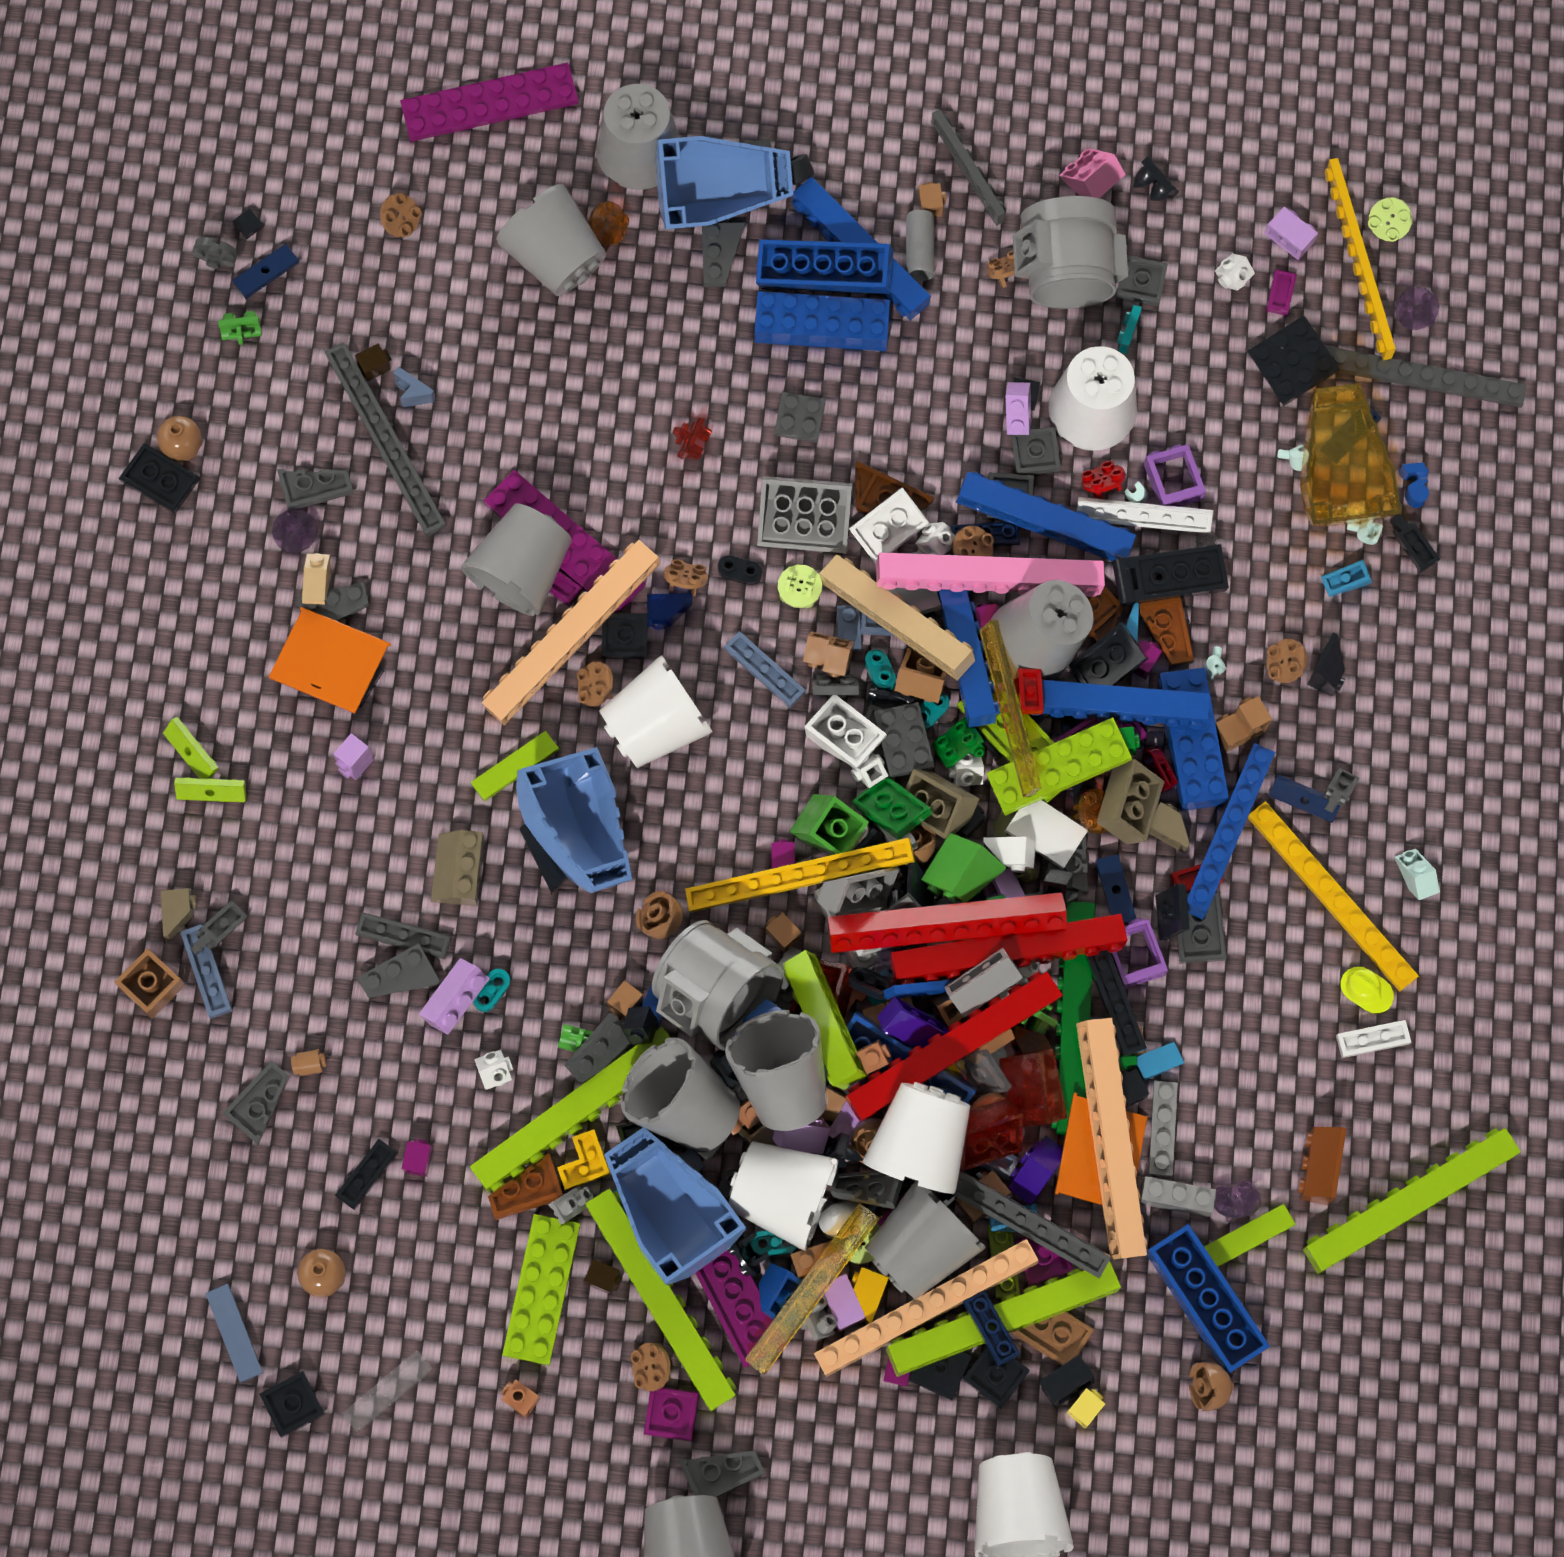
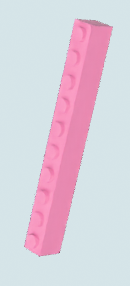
M879 553L876 560L877 587H883L887 590L895 588H906L907 590L928 589L930 591L947 589L953 592L973 590L976 593L995 591L999 594L1007 592L1024 594L1044 582L1061 580L1073 584L1085 596L1094 597L1100 595L1105 586L1103 561Z

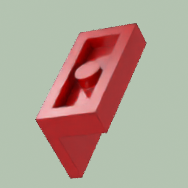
M1018 669L1014 679L1016 722H1021L1024 714L1042 715L1044 707L1041 669Z

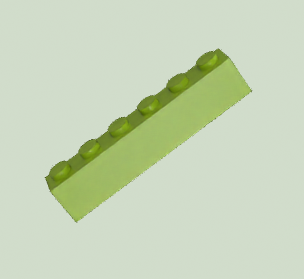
M804 950L784 962L783 967L786 971L784 976L794 990L792 993L794 1000L800 1005L802 1013L812 1017L818 1024L821 1035L823 1062L828 1071L827 1079L830 1084L845 1090L868 1077L856 1054V1047L817 956Z

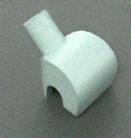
M1303 445L1291 450H1278V458L1289 459L1290 466L1296 471L1306 470L1311 465V454L1308 450L1302 451Z
M1139 481L1134 484L1136 487L1135 493H1131L1128 488L1124 491L1129 502L1145 503L1148 499V492Z
M1373 520L1364 521L1361 524L1349 521L1347 530L1357 532L1358 539L1363 543L1374 545L1379 539L1383 525L1372 523Z
M1213 647L1212 656L1206 660L1202 667H1205L1207 681H1211L1217 673L1221 675L1226 670V666L1221 659V647Z

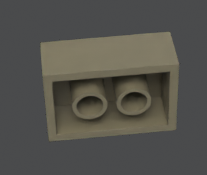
M1135 759L1113 768L1096 823L1125 844L1146 842L1164 780Z

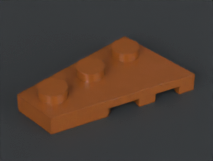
M1181 597L1139 603V614L1160 650H1162L1170 667L1192 664L1194 658Z
M550 1153L546 1154L534 1166L531 1165L525 1169V1172L516 1179H511L488 1196L495 1220L551 1203L563 1196Z

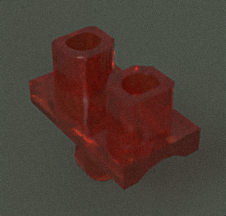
M698 417L697 421L692 422L689 431V424L685 422L682 427H674L672 433L677 437L675 443L681 445L684 440L677 455L680 459L683 460L685 457L697 461L701 457L704 448L696 445L695 441L699 439L706 442L712 433L711 429L703 425L704 419Z

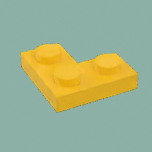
M594 1129L572 1137L579 1160L557 1167L565 1191L610 1175Z

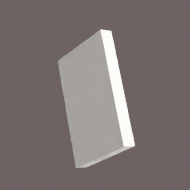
M901 488L850 527L849 530L876 564L879 553L894 552L926 527L929 522L906 491Z
M1042 800L1019 809L1005 830L1012 837H1028L1035 841V852L1062 870L1088 831Z

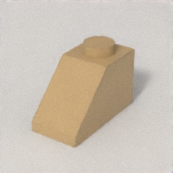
M307 553L304 565L302 603L325 605L331 580L330 555Z

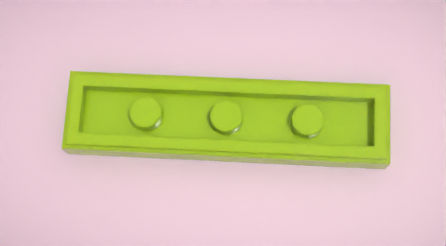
M544 731L471 782V785L485 802L516 781L517 772L520 769L542 763L558 752L559 748L549 734Z
M1282 1204L1204 1246L1216 1266L1219 1267L1296 1224L1286 1206Z

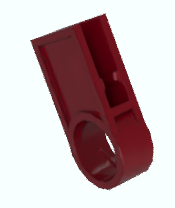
M1153 746L1143 751L1142 758L1146 768L1164 780L1161 794L1170 791L1178 781L1162 750L1158 746Z

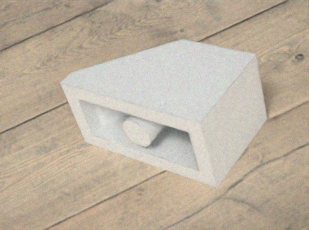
M1028 837L984 838L983 842L1003 865L1011 868L1012 872L1023 873L1025 869H1034L1035 841Z

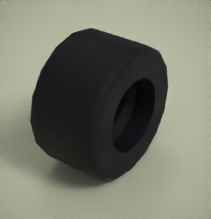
M807 154L790 158L793 185L814 175V170Z

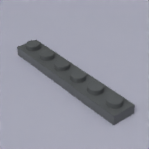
M940 109L933 112L931 120L933 127L995 225L1003 223L1006 208L1002 201L998 202L995 197L994 188L990 183H986L982 169L974 164L971 152L962 145V138L958 132H954L949 117L943 115Z

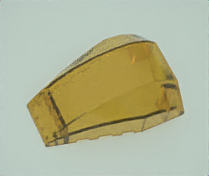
M1360 383L1314 389L1300 479L1304 508L1312 526L1329 527L1360 523L1401 514L1395 468L1389 459L1387 448L1379 435L1378 426L1370 413L1371 409Z

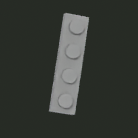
M1153 1082L1148 1175L1173 1176L1178 1087L1176 1082Z

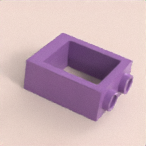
M1181 444L1174 445L1167 451H1153L1146 456L1144 467L1158 505L1182 507L1204 499L1206 490L1189 444L1181 446ZM1184 457L1195 487L1166 495L1155 465Z
M1141 918L1128 922V926H1125L1126 935L1130 936L1143 932L1155 965L1125 975L1117 953L1110 952L1124 989L1163 977L1168 972L1149 919L1142 921Z

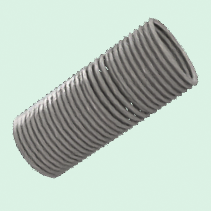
M914 210L906 215V271L916 281H926L934 277L935 274L934 215L927 210Z

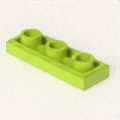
M178 717L171 719L163 732L165 737L199 779L212 778L218 770L215 761L209 757L202 748V745L193 737L187 726Z
M175 778L176 800L246 802L247 796L244 780Z
M991 1226L987 1227L991 1258L1014 1246L1013 1232L991 1231ZM1018 1274L994 1287L996 1299H1001L1010 1294H1014L1015 1297L1020 1295Z

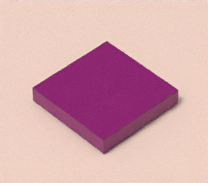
M1027 1237L1014 1240V1245L1027 1239L1038 1258V1264L1023 1271L1028 1287L1046 1282L1054 1277L1065 1276L1074 1270L1071 1262Z
M665 1387L657 1391H650L644 1435L692 1442L699 1392Z

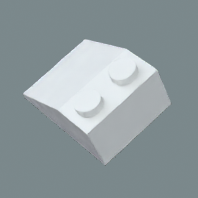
M832 695L804 726L806 736L823 750L856 769L887 736L885 732L837 695Z

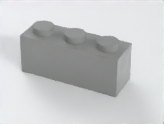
M1001 948L944 988L962 1016L966 1017L988 1001L998 997L1007 988L1014 987L1023 977L1004 948Z
M1145 1176L1142 1180L1139 1204L1209 1217L1213 1213L1216 1189Z

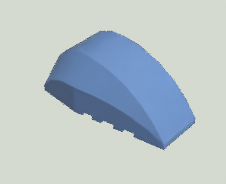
M705 136L657 140L655 168L659 209L665 229L712 225L794 196L790 151Z
M597 747L522 768L517 772V797L524 823L539 844L571 881L589 893H594L632 880L627 850H624L622 841L624 834L623 830H620L618 820L620 817L619 807H616L615 804L616 791Z
M641 1128L604 1154L641 1253L666 1285L689 1278L727 1251L746 1230V1227L718 1188L710 1184L700 1173L692 1169L682 1158L674 1154L646 1128Z

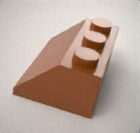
M1314 1127L1310 1133L1307 1132L1304 1146L1308 1147L1307 1156L1303 1155L1301 1161V1169L1304 1170L1303 1179H1299L1297 1192L1300 1193L1299 1200L1329 1205L1336 1198L1347 1128Z

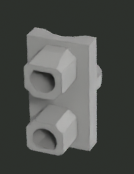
M579 1185L548 1205L554 1210V1215L558 1217L559 1223L562 1225L586 1210L585 1203L594 1197L588 1187L581 1189Z
M824 1294L802 1298L797 1301L804 1317V1321L799 1324L802 1330L809 1329L814 1341L834 1336L835 1332L833 1329L837 1326L835 1317L831 1314L827 1315L824 1310L828 1303Z

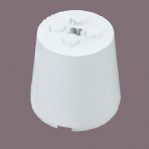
M1099 346L1085 349L1074 357L1053 388L1049 399V417L1058 435L1061 438L1064 437L1077 448L1093 451L1111 448L1124 440L1133 428L1136 420L1137 399L1134 370L1123 354L1112 348Z
M662 655L599 710L607 723L604 726L605 730L611 738L616 737L620 743L617 745V748L624 757L629 756L637 768L713 732L706 721L701 723L700 719L703 716L673 671L669 670L667 672L666 669L669 665Z
M902 1082L864 1157V1164L903 1181L906 1176L918 1180V1186L954 1194L958 1182L971 1106L961 1101V1097L951 1093L945 1095L943 1093L944 1090L930 1086L928 1089V1086L914 1082V1085Z
M753 1141L747 1152H743L739 1162L740 1168L733 1175L730 1184L732 1187L729 1192V1205L741 1217L806 1251L818 1226L819 1216L826 1205L828 1198L824 1196L827 1185L832 1186L839 1160Z
M1031 1452L995 1456L980 1463L974 1547L975 1557H1058L1061 1550L1068 1553L1073 1550V1539L1052 1458L1045 1455L1032 1454Z

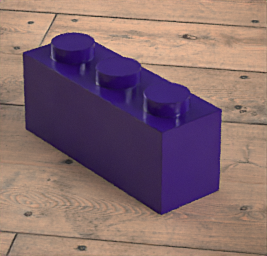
M896 996L877 1016L881 1024V1030L890 1037L892 1035L897 1037L900 1042L907 1046L917 1047L920 1045L921 1048H924L930 1044L928 1040L936 1034L940 1033L943 1036L950 1032L946 1024Z

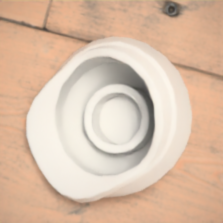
M844 1200L826 1208L819 1216L818 1223L825 1237L831 1240L842 1241L851 1237L861 1227L865 1220V1214L857 1202Z

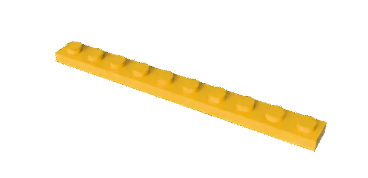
M1338 158L1330 159L1325 169V179L1327 182H1330V195L1337 205L1336 215L1342 222V235L1344 238H1347V252L1349 257L1353 258V272L1359 278V292L1361 295H1364L1365 312L1371 318V332L1375 333L1377 338L1376 349L1378 353H1381L1383 360L1392 359L1396 348Z
M1266 801L1248 815L1251 823L1399 992L1418 978V974Z
M905 838L686 888L685 891L688 908L692 913L913 863L915 860L911 839Z

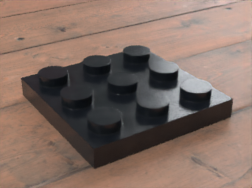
M1304 315L1248 350L1249 356L1283 406L1340 371L1339 366Z

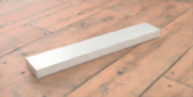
M1078 497L1077 512H1084L1090 518L1095 520L1102 519L1110 524L1209 534L1213 517V510Z

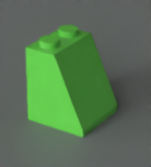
M813 794L789 833L807 846L829 855H835L851 851L869 821L835 796Z
M950 833L921 880L928 885L927 890L934 895L939 896L941 893L943 897L951 902L958 900L965 903L1004 872L1006 866L982 845Z

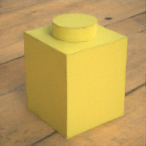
M1086 1388L1067 1411V1414L1083 1428H1086L1105 1405L1102 1401L1103 1396L1094 1389L1089 1391Z

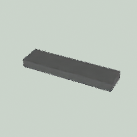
M364 912L361 914L355 933L356 936L403 949H409L419 943L426 955L444 960L446 959L452 939L449 935Z

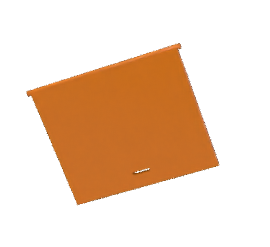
M300 607L301 612L268 678L355 714L391 643Z
M1074 1093L1055 1194L1061 1193L1102 1205L1088 1101L1086 1098L1077 1096V1093ZM1126 1110V1116L1130 1123L1129 1137L1133 1145V1164L1138 1172L1147 1116Z

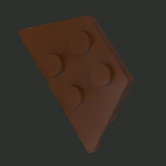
M857 461L855 463V510L867 515L901 488L906 491L920 511L934 501V497L861 462Z
M1105 586L1100 595L1087 597L1093 610V625L1088 636L1095 643L1117 625L1124 606H1120L1119 601Z

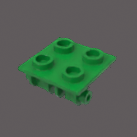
M966 717L958 721L951 729L931 744L948 770L968 753L975 757H982L985 751L984 746L981 744L984 740L975 727L968 728Z

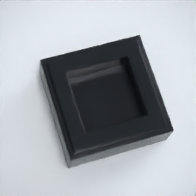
M250 208L232 221L246 240L264 227L263 223Z

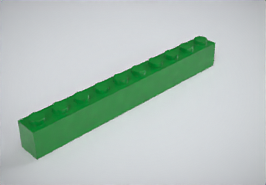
M1070 901L1065 905L1067 923L1094 918L1095 903ZM1084 954L1077 955L1076 958L1071 960L1058 958V967H1062V976H1058L1057 987L1061 990L1062 996L1056 1002V1013H1060V1022L1055 1026V1036H1059V1045L1054 1047L1055 1059H1058V1068L1053 1070V1082H1057V1091L1052 1093V1105H1056V1114L1051 1116V1128H1055V1135L1066 1136L1073 1094L1077 1093V1096L1087 1099L1076 1023L1090 1020L1092 973Z

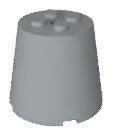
M644 84L623 86L608 98L604 107L596 142L597 161L607 177L628 189L644 190L656 187L655 158L657 140L681 138L668 102L657 89Z
M557 184L533 198L535 203L526 210L523 207L520 208L503 226L496 240L502 249L554 295L561 296L578 285L584 284L590 278L589 276L601 265L607 253L567 188L563 184Z
M516 503L463 562L461 570L480 589L485 586L494 592L492 597L501 603L529 616L539 615L570 547L572 538L549 515H544L531 507Z
M1061 580L1044 582L1006 603L994 613L987 628V644L996 659V665L1012 679H1015L1018 669H1041L1042 680L1054 681L1067 669L1092 628L1093 610L1091 604L1079 588Z
M779 1010L758 1015L736 1029L737 1034L732 1039H728L725 1053L760 1122L772 1130L790 1131L805 1127L818 1119L825 1111L828 1099L821 1035L816 1021L802 1012L800 1015L790 1014L789 1010Z
M667 1038L665 1043L658 1047L653 1045L647 1049L629 1071L622 1088L625 1096L624 1101L621 1102V1109L628 1120L696 1152H707L719 1146L732 1132L740 1113L738 1095L731 1087L724 1083L723 1079L690 1044L680 1038Z
M918 1180L914 1181L896 1205V1208L893 1209L865 1246V1249L874 1257L872 1262L884 1276L890 1274L888 1279L901 1293L906 1291L915 1300L986 1248L930 1189L918 1186Z
M677 1495L648 1506L645 1509L644 1557H735L718 1499L714 1496L706 1495L685 1497L684 1495Z

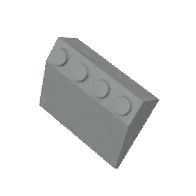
M763 476L757 546L847 553L852 483Z

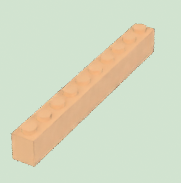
M640 540L635 544L631 543L625 549V554L621 559L614 560L609 566V571L604 576L600 575L594 581L593 588L589 592L585 591L577 600L578 603L563 613V619L557 625L553 624L547 630V635L541 641L538 640L532 645L531 652L526 657L522 656L515 663V668L511 673L504 674L499 680L500 684L494 690L490 689L484 695L482 702L484 708L504 726L661 564L659 557Z
M1112 1018L1086 1020L1076 1023L1109 1253L1112 1256L1110 1260L1147 1255V1240L1143 1232L1144 1218L1140 1211V1193L1136 1184L1137 1171L1133 1164V1145L1129 1137L1130 1123L1126 1116V1098L1123 1095L1122 1089L1123 1076L1119 1069V1050L1116 1047L1115 1041L1116 1029Z
M1026 1239L923 1294L916 1300L910 1301L817 1351L814 1355L825 1376L828 1377L884 1347L891 1340L904 1336L960 1306L964 1300L983 1290L986 1292L1038 1264V1258Z

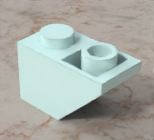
M1417 849L1408 850L1403 854L1395 856L1396 863L1408 889L1418 900L1440 893L1436 869Z

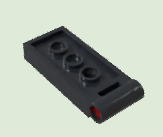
M1221 544L1118 558L1112 561L1120 606L1225 592L1229 588ZM1154 575H1158L1160 581L1155 580Z

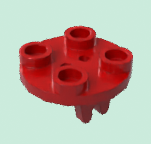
M1105 461L1100 467L1084 471L1081 474V483L1084 490L1092 492L1093 496L1097 499H1103L1101 492L1114 488L1117 491L1122 490L1121 483L1125 480L1126 473L1123 467L1114 465L1113 461Z

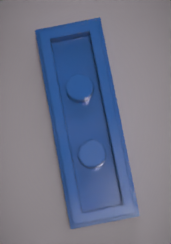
M956 979L894 985L883 991L884 998L888 1000L893 999L895 996L897 998L945 994L947 992L944 987Z

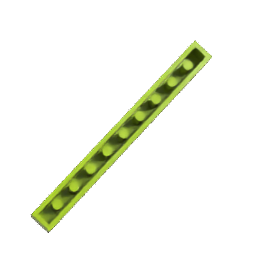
M663 1027L655 1032L652 1043L637 1044L470 1166L471 1171L487 1193L490 1191L495 1192L505 1184L504 1181L509 1177L515 1178L525 1170L523 1167L530 1162L535 1164L541 1160L546 1150L549 1148L552 1150L556 1149L563 1143L562 1139L568 1134L573 1136L583 1128L581 1126L588 1120L592 1122L602 1114L600 1111L605 1107L611 1108L621 1100L620 1096L625 1094L622 1091L625 1079L639 1057L651 1046L656 1045L658 1047L665 1043V1039L670 1038Z
M1497 1128L1485 1134L1487 1139L1479 1143L1478 1140H1475L1465 1146L1467 1151L1459 1155L1456 1151L1445 1158L1447 1163L1439 1166L1436 1163L1425 1170L1427 1175L1422 1178L1416 1175L1406 1181L1407 1187L1402 1190L1396 1187L1386 1193L1388 1198L1382 1202L1379 1199L1372 1201L1366 1205L1368 1210L1360 1214L1359 1211H1356L1346 1217L1348 1222L1340 1226L1337 1222L1327 1228L1328 1234L1320 1238L1317 1234L1307 1240L1308 1246L1303 1251L1317 1274H1320L1521 1153L1507 1129L1504 1128L1501 1131H1498Z
M609 1188L585 1203L586 1208L709 1411L712 1412L734 1398L736 1395L733 1391L737 1390L730 1377L725 1378L721 1370L724 1367L717 1356L713 1358L708 1349L712 1348L705 1335L699 1336L696 1328L699 1327L692 1314L687 1316L683 1309L686 1307V1304L680 1294L675 1296L671 1290V1287L674 1286L673 1283L666 1285L641 1253L628 1216L621 1207L623 1203L617 1191L612 1193Z
M1108 1262L1100 1278L1085 1270L1081 1272L1080 1268L1067 1273L1068 1277L1059 1280L1058 1277L1047 1280L1045 1286L1037 1288L1036 1285L1023 1290L1024 1294L1016 1297L1014 1294L1007 1295L1001 1298V1303L993 1306L1008 1333H1013L1063 1312L1117 1293L1121 1286L1111 1262ZM968 1311L957 1315V1319L948 1322V1319L937 1322L934 1324L935 1328L928 1331L925 1328L918 1329L912 1332V1337L907 1339L901 1336L891 1340L886 1352L896 1377L984 1344L985 1342ZM993 1324L988 1325L990 1331L996 1330Z

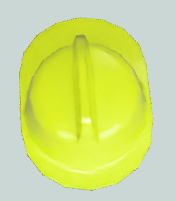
M1353 967L1348 969L1342 976L1341 990L1343 994L1364 1010L1380 1014L1391 1007L1394 1000L1392 987L1385 979L1364 967Z

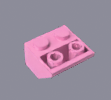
M1089 148L1083 151L1074 163L1069 164L1059 176L1079 196L1100 198L1126 174L1115 154Z

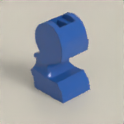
M1424 462L1402 464L1398 471L1400 476L1404 480L1412 479L1415 481L1407 487L1404 494L1405 500L1409 506L1420 508L1429 496V490L1426 487L1429 470Z

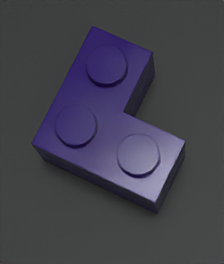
M1046 1135L1041 1142L1036 1140L1021 1159L1022 1168L1016 1167L1009 1177L1012 1183L1008 1189L1031 1206L1060 1166L1063 1147Z

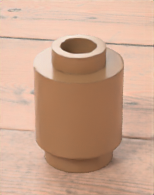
M319 1049L296 1053V1056H291L294 1075L306 1076L322 1073L323 1067H327L325 1053H320Z

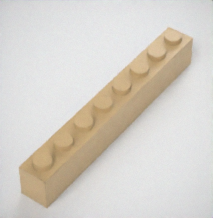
M836 555L819 573L824 586L957 681L975 662L973 648L968 643H961L951 631L941 629L931 617L927 619L916 606L912 605L910 607L899 594H892L883 587H877L876 582L872 580L871 576L863 569L861 571L858 570L848 558L843 559Z

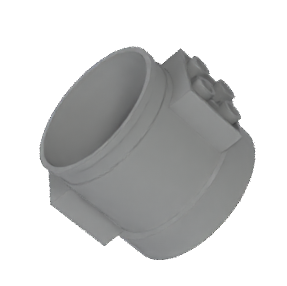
M1064 196L1037 202L1022 212L1020 216L1021 230L1013 234L1015 277L1029 279V295L1032 302L1049 308L1071 309L1096 305L1114 296L1116 284L1128 277L1129 267L1127 265L1126 235L1117 234L1115 207L1111 203L1095 197Z
M707 920L698 921L687 927L677 936L662 956L655 970L652 992L659 999L656 1012L689 1036L693 1037L700 1032L705 1039L725 1051L728 1039L734 1037L736 1029L742 1024L745 1017L765 999L776 1002L783 984V969L771 960L772 952L738 928L726 934L719 928H715Z

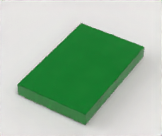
M889 777L881 780L871 788H867L851 801L854 808L897 840H900L933 814L932 809Z

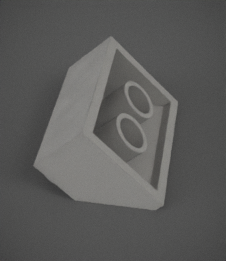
M896 866L824 882L817 902L832 916L849 915L884 907L899 868Z

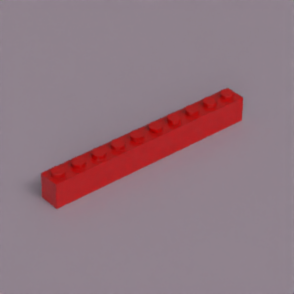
M1062 893L828 917L831 953L1067 929L1066 907Z
M1122 914L1069 922L1067 923V929L981 937L891 952L889 960L894 984L903 985L922 981H938V979L946 977L948 980L957 979L1001 948H1004L1017 968H1024L1034 962L1048 964L1053 962L1054 959L1063 958V960H1071L1081 954L1094 956L1099 954V951L1118 952L1125 947L1128 939Z
M1039 971L1027 978L1029 983L1022 987L1020 984L1015 985L1008 990L1009 995L1001 999L1000 996L988 1002L989 1008L981 1011L980 1008L968 1015L969 1020L963 1024L960 1020L948 1027L950 1032L943 1036L940 1033L936 1034L928 1040L930 1044L926 1047L921 1048L920 1045L908 1052L909 1057L901 1061L900 1058L888 1064L889 1069L884 1073H881L880 1070L867 1077L869 1082L863 1086L857 1083L847 1090L849 1094L845 1097V1100L859 1122L891 1104L902 1082L913 1085L914 1082L923 1084L1058 1000L1062 993L1048 971L1042 975Z

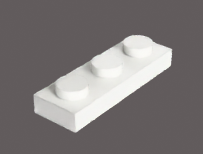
M1406 1020L1336 1035L1342 1058L1409 1045L1411 1043Z

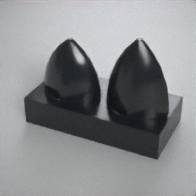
M1148 156L1141 162L1144 166L1141 167L1135 176L1134 188L1147 186L1157 180L1150 193L1151 201H1160L1168 196L1173 198L1179 193Z
M843 1132L826 1143L824 1154H818L838 1159L837 1168L847 1167L848 1165L845 1160H863L861 1155L852 1146L848 1145L850 1136Z

